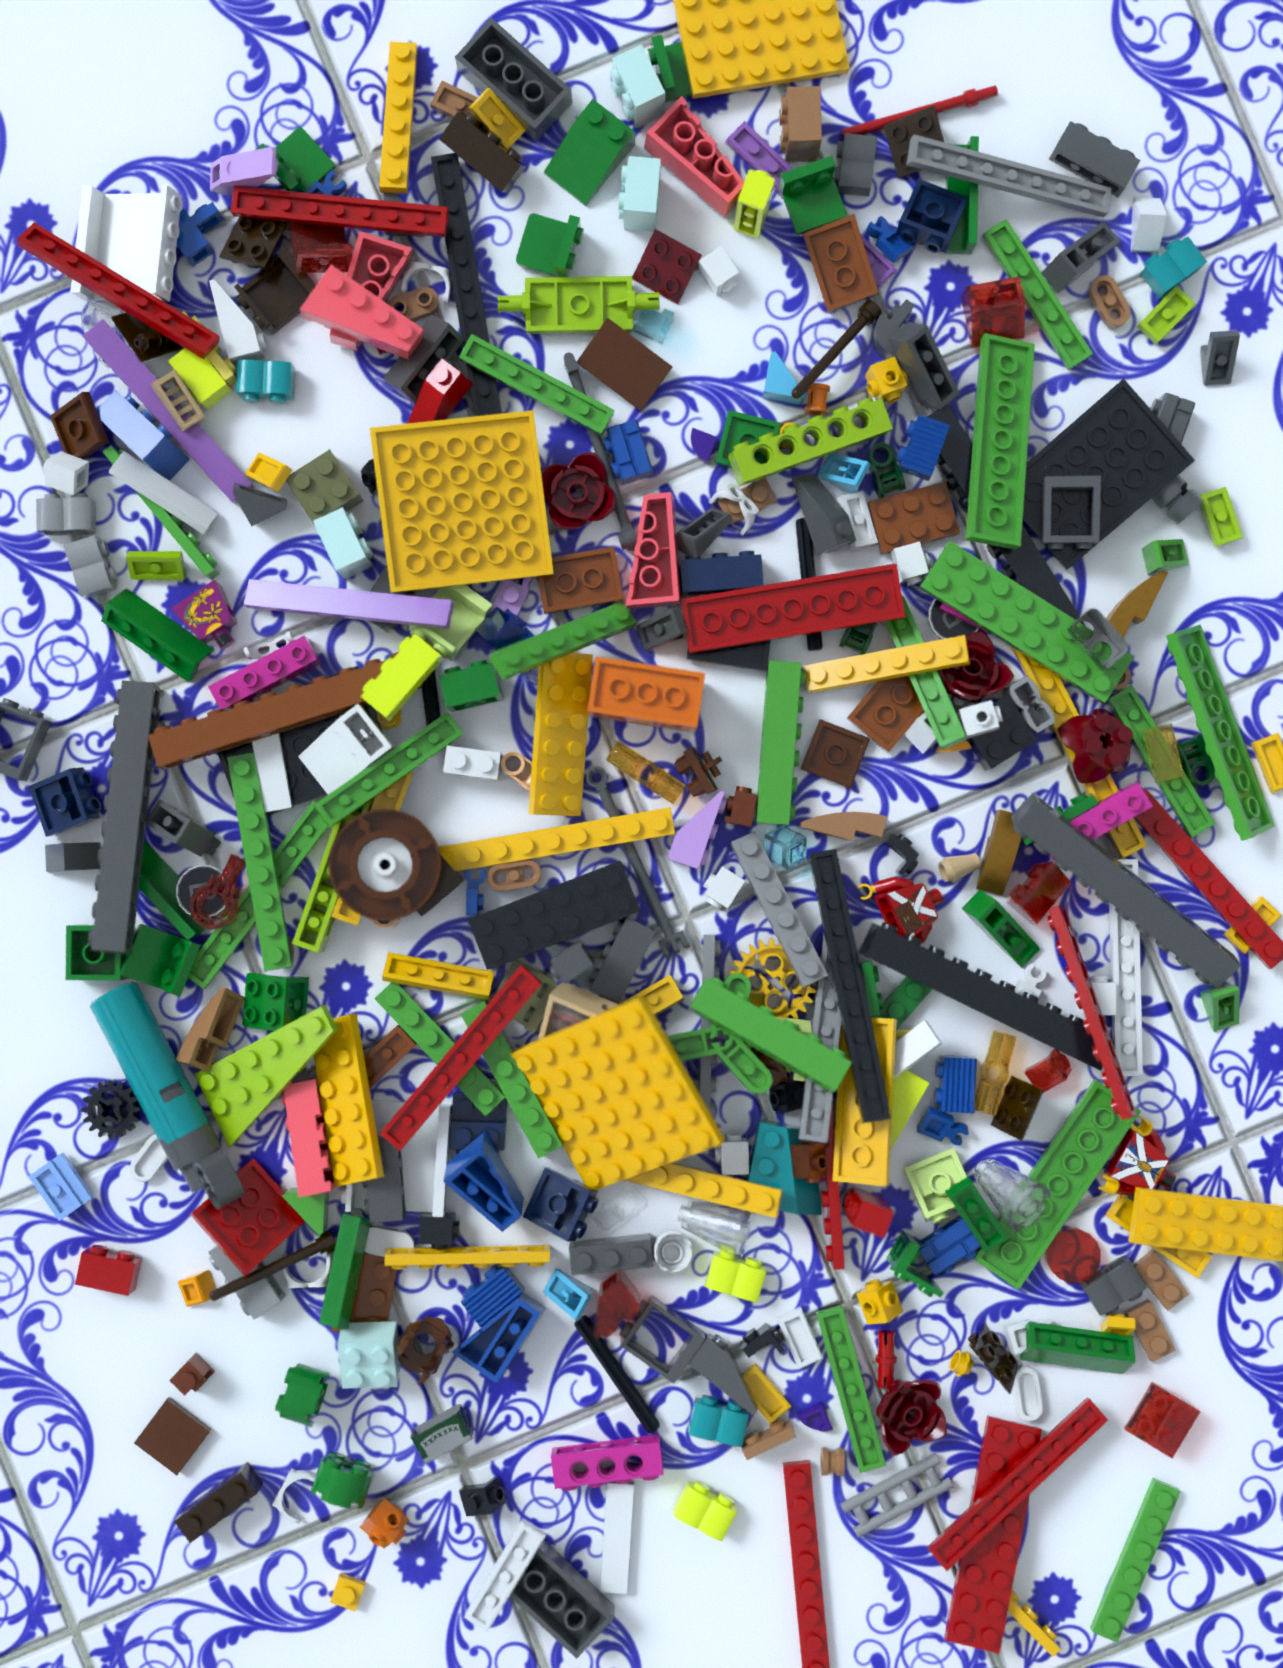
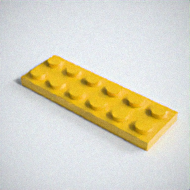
M570 653L539 666L528 814L581 816L588 728L587 709L591 688L593 654Z
M357 1014L333 1018L338 1028L337 1032L319 1052L313 1055L335 1187L384 1177Z
M871 1018L891 1119L862 1124L850 1065L837 1088L833 1181L889 1186L897 1019ZM841 1020L840 1046H839V1050H841V1051H843L844 1053H846V1054H847L846 1059L849 1060V1055H848V1050H847V1045H846V1040H845V1035H844V1030H843V1025H842V1020Z
M1135 1187L1128 1241L1133 1244L1283 1261V1205Z

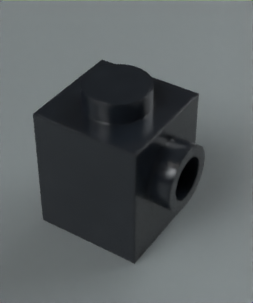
M423 1212L420 1216L419 1244H431L433 1249H447L448 1245H452L455 1237L459 1238L460 1221H455L456 1213H445L444 1217H432L431 1212Z

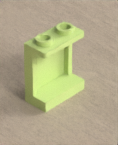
M467 585L440 588L432 597L452 600L454 602L449 629L409 625L412 637L414 634L418 635L437 651L443 659L446 657L450 661L454 660L476 633L492 609L490 602Z

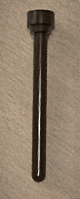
M867 300L859 308L856 321L792 390L791 395L793 398L799 399L865 326L876 323L882 311L875 302Z
M330 1231L323 1232L319 1238L315 1239V1243L212 1290L209 1298L212 1301H217L319 1252L320 1254L326 1252L327 1255L334 1252L336 1244Z

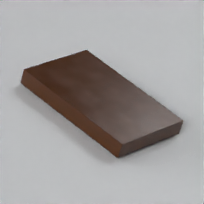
M609 318L605 320L576 361L578 365L640 411L643 410L673 368V366Z

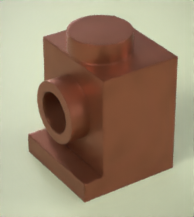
M736 786L734 796L728 797L726 811L731 813L730 817H724V823L751 827L757 799L756 794H751V788Z
M806 1141L791 1145L794 1178H805V1183L822 1181L821 1176L828 1174L825 1148L830 1147L829 1141L827 1143Z
M195 1353L169 1381L185 1396L191 1389L196 1392L215 1370Z

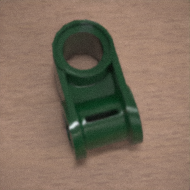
M883 442L874 445L868 452L866 461L871 464L869 471L878 498H883L884 494L897 489L900 491L905 490V480L902 472L898 470L899 467L891 446ZM874 452H883L886 456V462L878 463L875 461Z
M877 623L846 628L839 647L843 648L846 646L859 652V655L865 654L873 638V632Z
M1195 734L1192 739L1181 743L1178 741L1172 743V752L1194 788L1208 785L1215 778V769L1210 757L1206 753V743L1200 734ZM1193 747V750L1186 751V749ZM1196 768H1200L1203 771V781L1196 779L1194 775Z

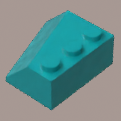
M758 1118L749 1162V1175H747L746 1180L783 1189L779 1211L799 1215H822L818 1182L805 1183V1178H794L791 1145L806 1142L805 1140H798L800 1127Z

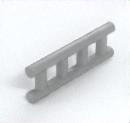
M936 1453L840 1503L844 1513L846 1514L853 1510L860 1523L853 1527L857 1538L954 1487L949 1477L941 1481L934 1467L941 1463ZM925 1472L932 1486L917 1493L910 1479ZM901 1485L908 1499L893 1506L886 1492ZM877 1497L883 1512L869 1519L862 1505Z

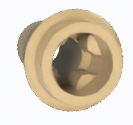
M976 853L944 857L943 861L938 863V868L945 882L951 881L954 883L975 869L981 868V862Z

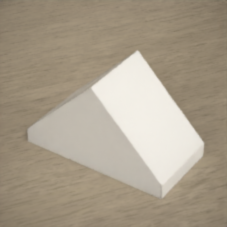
M1134 197L1132 199L1131 252H1159L1167 218L1161 198Z

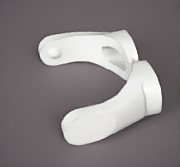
M411 262L408 271L403 277L401 294L407 292L408 282L414 275L430 271L438 274L445 281L444 303H449L451 295L450 270L440 266H429L420 262Z
M730 483L727 487L716 492L709 500V503L712 505L719 497L739 502L745 519V527L740 532L743 536L752 527L759 510L736 485Z
M288 631L286 635L278 637L272 642H265L254 647L247 646L244 648L245 655L248 659H261L278 650V642L285 640L286 645L293 642V635ZM263 647L270 648L266 654H260V649Z
M332 1253L326 1254L324 1274L312 1282L298 1280L289 1272L288 1267L283 1269L282 1273L287 1282V1288L326 1287L332 1265Z
M291 1468L272 1506L276 1507L288 1520L299 1524L301 1517L289 1511L285 1505L284 1491L291 1483L300 1479H309L314 1482L316 1474L307 1470Z

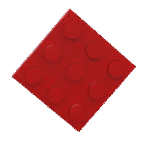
M254 1158L236 1173L244 1189V1195L221 1209H216L208 1198L190 1214L244 1276L305 1222L282 1197L285 1194Z

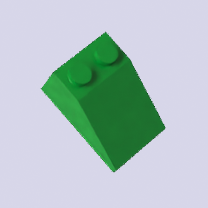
M592 99L573 123L546 167L544 174L586 206L634 147L635 131Z

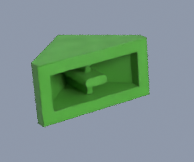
M1183 539L1156 540L1142 548L1147 575L1189 565Z
M1222 984L1218 989L1213 987L1200 991L1213 1032L1239 1024L1240 989L1238 986Z
M290 1188L282 1196L318 1236L328 1228L329 1192L298 1197L297 1188Z

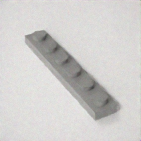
M754 831L732 841L730 845L802 989L827 978L828 974L756 832Z

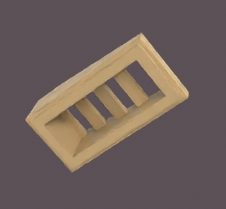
M175 369L150 384L182 432L206 418ZM173 381L176 386L164 392L162 387ZM180 391L182 395L171 402L168 397ZM184 400L189 403V405L179 411H176L174 408ZM193 409L196 414L183 421L180 416Z

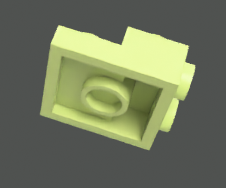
M954 1148L904 1168L925 1222L932 1220L933 1224L940 1223L948 1219V1213L957 1210L945 1190L962 1181L967 1176Z

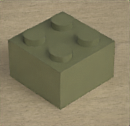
M330 449L290 474L286 480L312 523L314 520L342 507L348 512L363 502L362 497Z

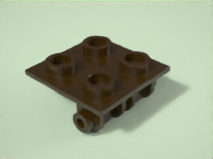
M935 105L883 125L898 179L923 170L906 165L910 138L914 134L945 143Z
M239 217L219 257L230 260L233 263L239 262L254 268H264L267 271L277 269L278 260L273 256V252L287 226V222Z
M127 312L111 317L140 362L184 349L181 345Z
M1011 1075L1008 1084L1005 1086L1000 1104L994 1112L991 1126L1023 1141L1044 1090Z
M984 1323L980 1335L973 1333L968 1337L969 1346L979 1356V1359L984 1362L985 1367H988L994 1378L1001 1383L1008 1394H1011L1018 1369L1017 1361L1013 1354L1007 1352L1001 1345L998 1335L994 1331H990Z

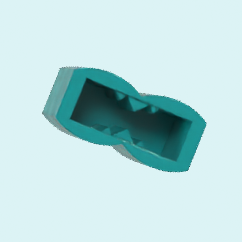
M1189 236L1182 241L1176 238L1165 247L1167 252L1161 256L1155 253L1143 263L1146 267L1140 274L1158 299L1173 290L1176 285L1178 286L1194 275L1207 263Z
M238 360L236 393L243 398V401L258 403L259 399L267 398L270 399L271 403L285 404L286 400H293L295 367L291 362Z
M702 1395V1398L695 1397L688 1425V1434L700 1439L742 1447L749 1412L735 1401H728V1404L717 1402L718 1399L710 1395Z

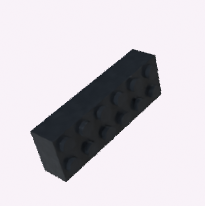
M620 860L472 917L468 921L485 966L489 970L640 912V909Z

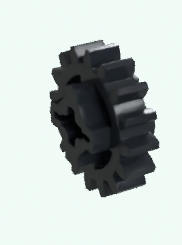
M116 1079L109 1080L108 1085L105 1081L99 1082L98 1088L92 1087L89 1089L92 1096L83 1098V1101L88 1103V1106L81 1108V1112L88 1113V1117L84 1118L83 1122H91L92 1125L89 1131L98 1129V1137L100 1138L108 1133L109 1139L115 1138L116 1134L123 1137L127 1135L126 1129L132 1131L136 1128L132 1122L141 1120V1117L136 1113L142 1110L140 1105H137L136 1101L138 1100L136 1096H133L132 1088H125L126 1081H121L118 1085ZM114 1091L120 1094L118 1096H111L105 1092ZM127 1102L129 1106V1113L127 1112ZM111 1104L115 1105L113 1114L109 1112V1110L111 1109ZM114 1122L116 1125L119 1124L120 1126H108L106 1125V1123Z

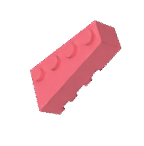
M681 96L646 133L644 149L654 158L661 159L662 165L725 218L737 205L744 181L727 157L723 156L718 150L715 140L712 136H708L702 128L699 118L696 114H692L687 107V102Z
M360 231L347 276L386 303L413 258L412 248ZM331 330L329 334L332 344L358 351L363 342L336 330Z
M330 265L300 308L301 317L304 320L321 324L327 329L339 331L351 336L353 339L375 345L376 348L409 360L424 338V330L333 265Z
M671 492L647 494L643 497L638 527L639 532L625 604L629 610L681 605L682 599L679 552L676 539L675 499Z
M317 1077L292 1081L281 1093V1100L287 1110L286 1126L290 1133L298 1197L332 1191L335 1188Z

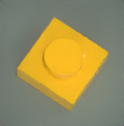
M1119 1313L1107 1316L1101 1324V1332L1130 1336L1136 1329L1135 1318H1127L1124 1314Z
M341 1572L330 1602L355 1612L366 1582Z

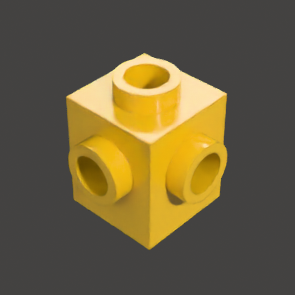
M895 357L870 365L865 374L869 395L874 397L875 400L882 398L883 402H887V404L901 399L903 392L908 386L907 375L903 369H900Z
M880 1279L871 1280L865 1284L866 1288L856 1294L867 1325L889 1323L904 1312L893 1281L881 1282Z

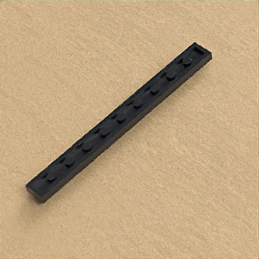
M456 153L432 156L431 161L439 206L448 207L449 209L445 243L461 336L465 339L463 348L471 334L490 343L459 158ZM466 364L468 378L473 383L470 390L475 416L502 414L496 379Z
M832 849L810 853L808 856L849 1060L852 1062L850 1065L862 1124L891 1119L837 850Z

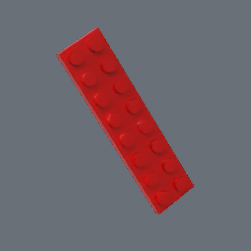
M897 563L681 599L683 618L688 631L686 636L689 654L905 619Z
M987 1415L969 1507L1040 1442L1041 1428ZM1030 1494L959 1560L944 1634L945 1641L1000 1654Z

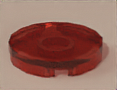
M1064 1228L1057 1233L1046 1249L1045 1260L1050 1270L1059 1279L1068 1283H1080L1088 1280L1097 1271L1101 1260V1251L1097 1241L1088 1232L1079 1228Z

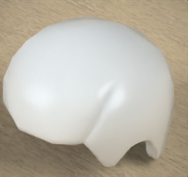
M666 1231L659 1235L653 1243V1260L661 1270L667 1273H678L687 1268L693 1258L692 1243L682 1232Z

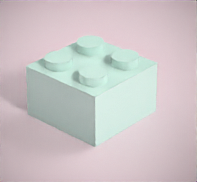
M642 44L612 58L610 75L613 81L610 82L615 97H620L624 104L622 110L627 121H632L637 129L662 117L665 114V91Z
M628 156L627 166L622 165V185L618 209L619 219H624V229L654 232L656 229L661 159Z
M342 507L313 521L335 570L344 580L373 567L371 558L375 556L364 537L360 538L359 534L363 533V530L353 513L348 514Z
M397 1321L349 1323L348 1329H341L337 1344L342 1389L397 1387L401 1367L398 1361L399 1354L396 1352L397 1345L399 1344Z

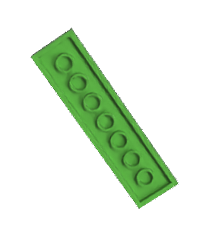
M987 333L980 339L965 540L1014 550L1021 547L1035 347L1033 343Z
M950 540L919 587L1102 704L1106 703L1134 656L1126 652L1108 669L1100 670L1066 632L1076 621L1075 619ZM1080 622L1074 629L1075 633L1082 640L1090 639L1094 633L1093 630ZM1098 642L1093 647V653L1100 661H1105L1110 658L1112 649L1108 643Z
M1200 624L1167 635L1168 649L1174 656L1178 667L1177 674L1180 680L1183 681L1187 692V701L1192 706L1196 716V726L1202 732L1206 743V753L1213 762L1215 777L1221 784L1225 804L1230 809L1234 819V829L1239 834L1241 841L1251 839L1275 825Z
M1095 1079L997 1219L1009 1239L987 1253L981 1246L977 1249V1255L973 1257L974 1260L1017 1290L1025 1282L1141 1112V1110L1135 1107L1137 1115L1121 1121L1120 1115L1114 1113L1111 1105V1099H1114L1111 1090Z

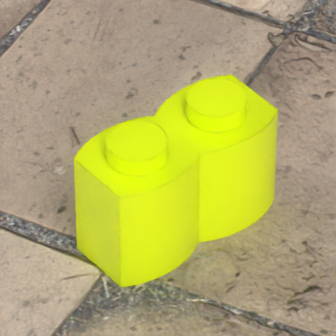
M721 1249L720 1252L714 1251L705 1287L744 1300L758 1302L767 1272L766 1267L762 1265L763 1262L753 1257H747L746 1260L736 1258V1253L726 1249Z
M687 1481L673 1508V1516L681 1522L722 1542L737 1514L736 1506L733 1504L734 1500L723 1493H720L719 1496L709 1492L710 1488L700 1481H695V1483Z

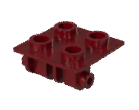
M655 229L632 279L679 304L694 271L698 269L702 254Z

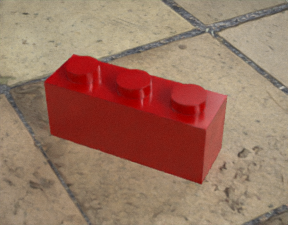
M853 1186L851 1192H846L843 1198L842 1207L845 1208L843 1212L853 1227L885 1238L894 1211L883 1197Z

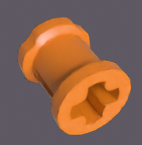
M813 383L808 388V403L804 413L816 416L827 415V393L830 392L831 388L829 385Z

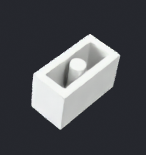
M447 745L443 773L500 781L503 754Z

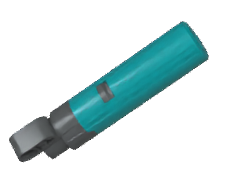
M127 983L92 1001L89 1007L173 1170L180 1169L192 1193L204 1188L216 1209H221L244 1195L242 1184L226 1154L222 1150H217L222 1145L179 1062L175 1061L176 1056L138 983Z

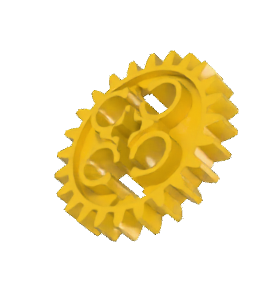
M770 937L768 945H764L763 941L759 939L758 948L751 944L748 945L750 949L749 954L740 951L743 961L734 960V964L739 968L738 970H730V974L742 973L749 979L751 976L756 975L755 971L749 968L745 969L744 967L754 964L756 954H758L761 965H765L768 957L777 956L779 958V965L775 969L765 967L764 970L772 978L779 976L777 978L779 984L785 990L788 989L785 980L787 976L795 973L779 942L776 945L773 938ZM759 973L761 984L758 988L751 989L749 995L751 1004L758 1008L760 1005L771 1009L775 1012L774 1017L788 1018L789 1015H792L795 1019H798L796 1011L798 1009L803 1012L807 1011L803 1003H813L808 993H816V989L812 986L802 989L798 982L796 986L791 987V991L793 994H802V996L792 999L790 1009L788 1008L787 1000L781 997V1002L778 1006L770 1007L767 1005L768 997L772 994L780 996L783 994L774 985L768 987L769 982L767 978Z

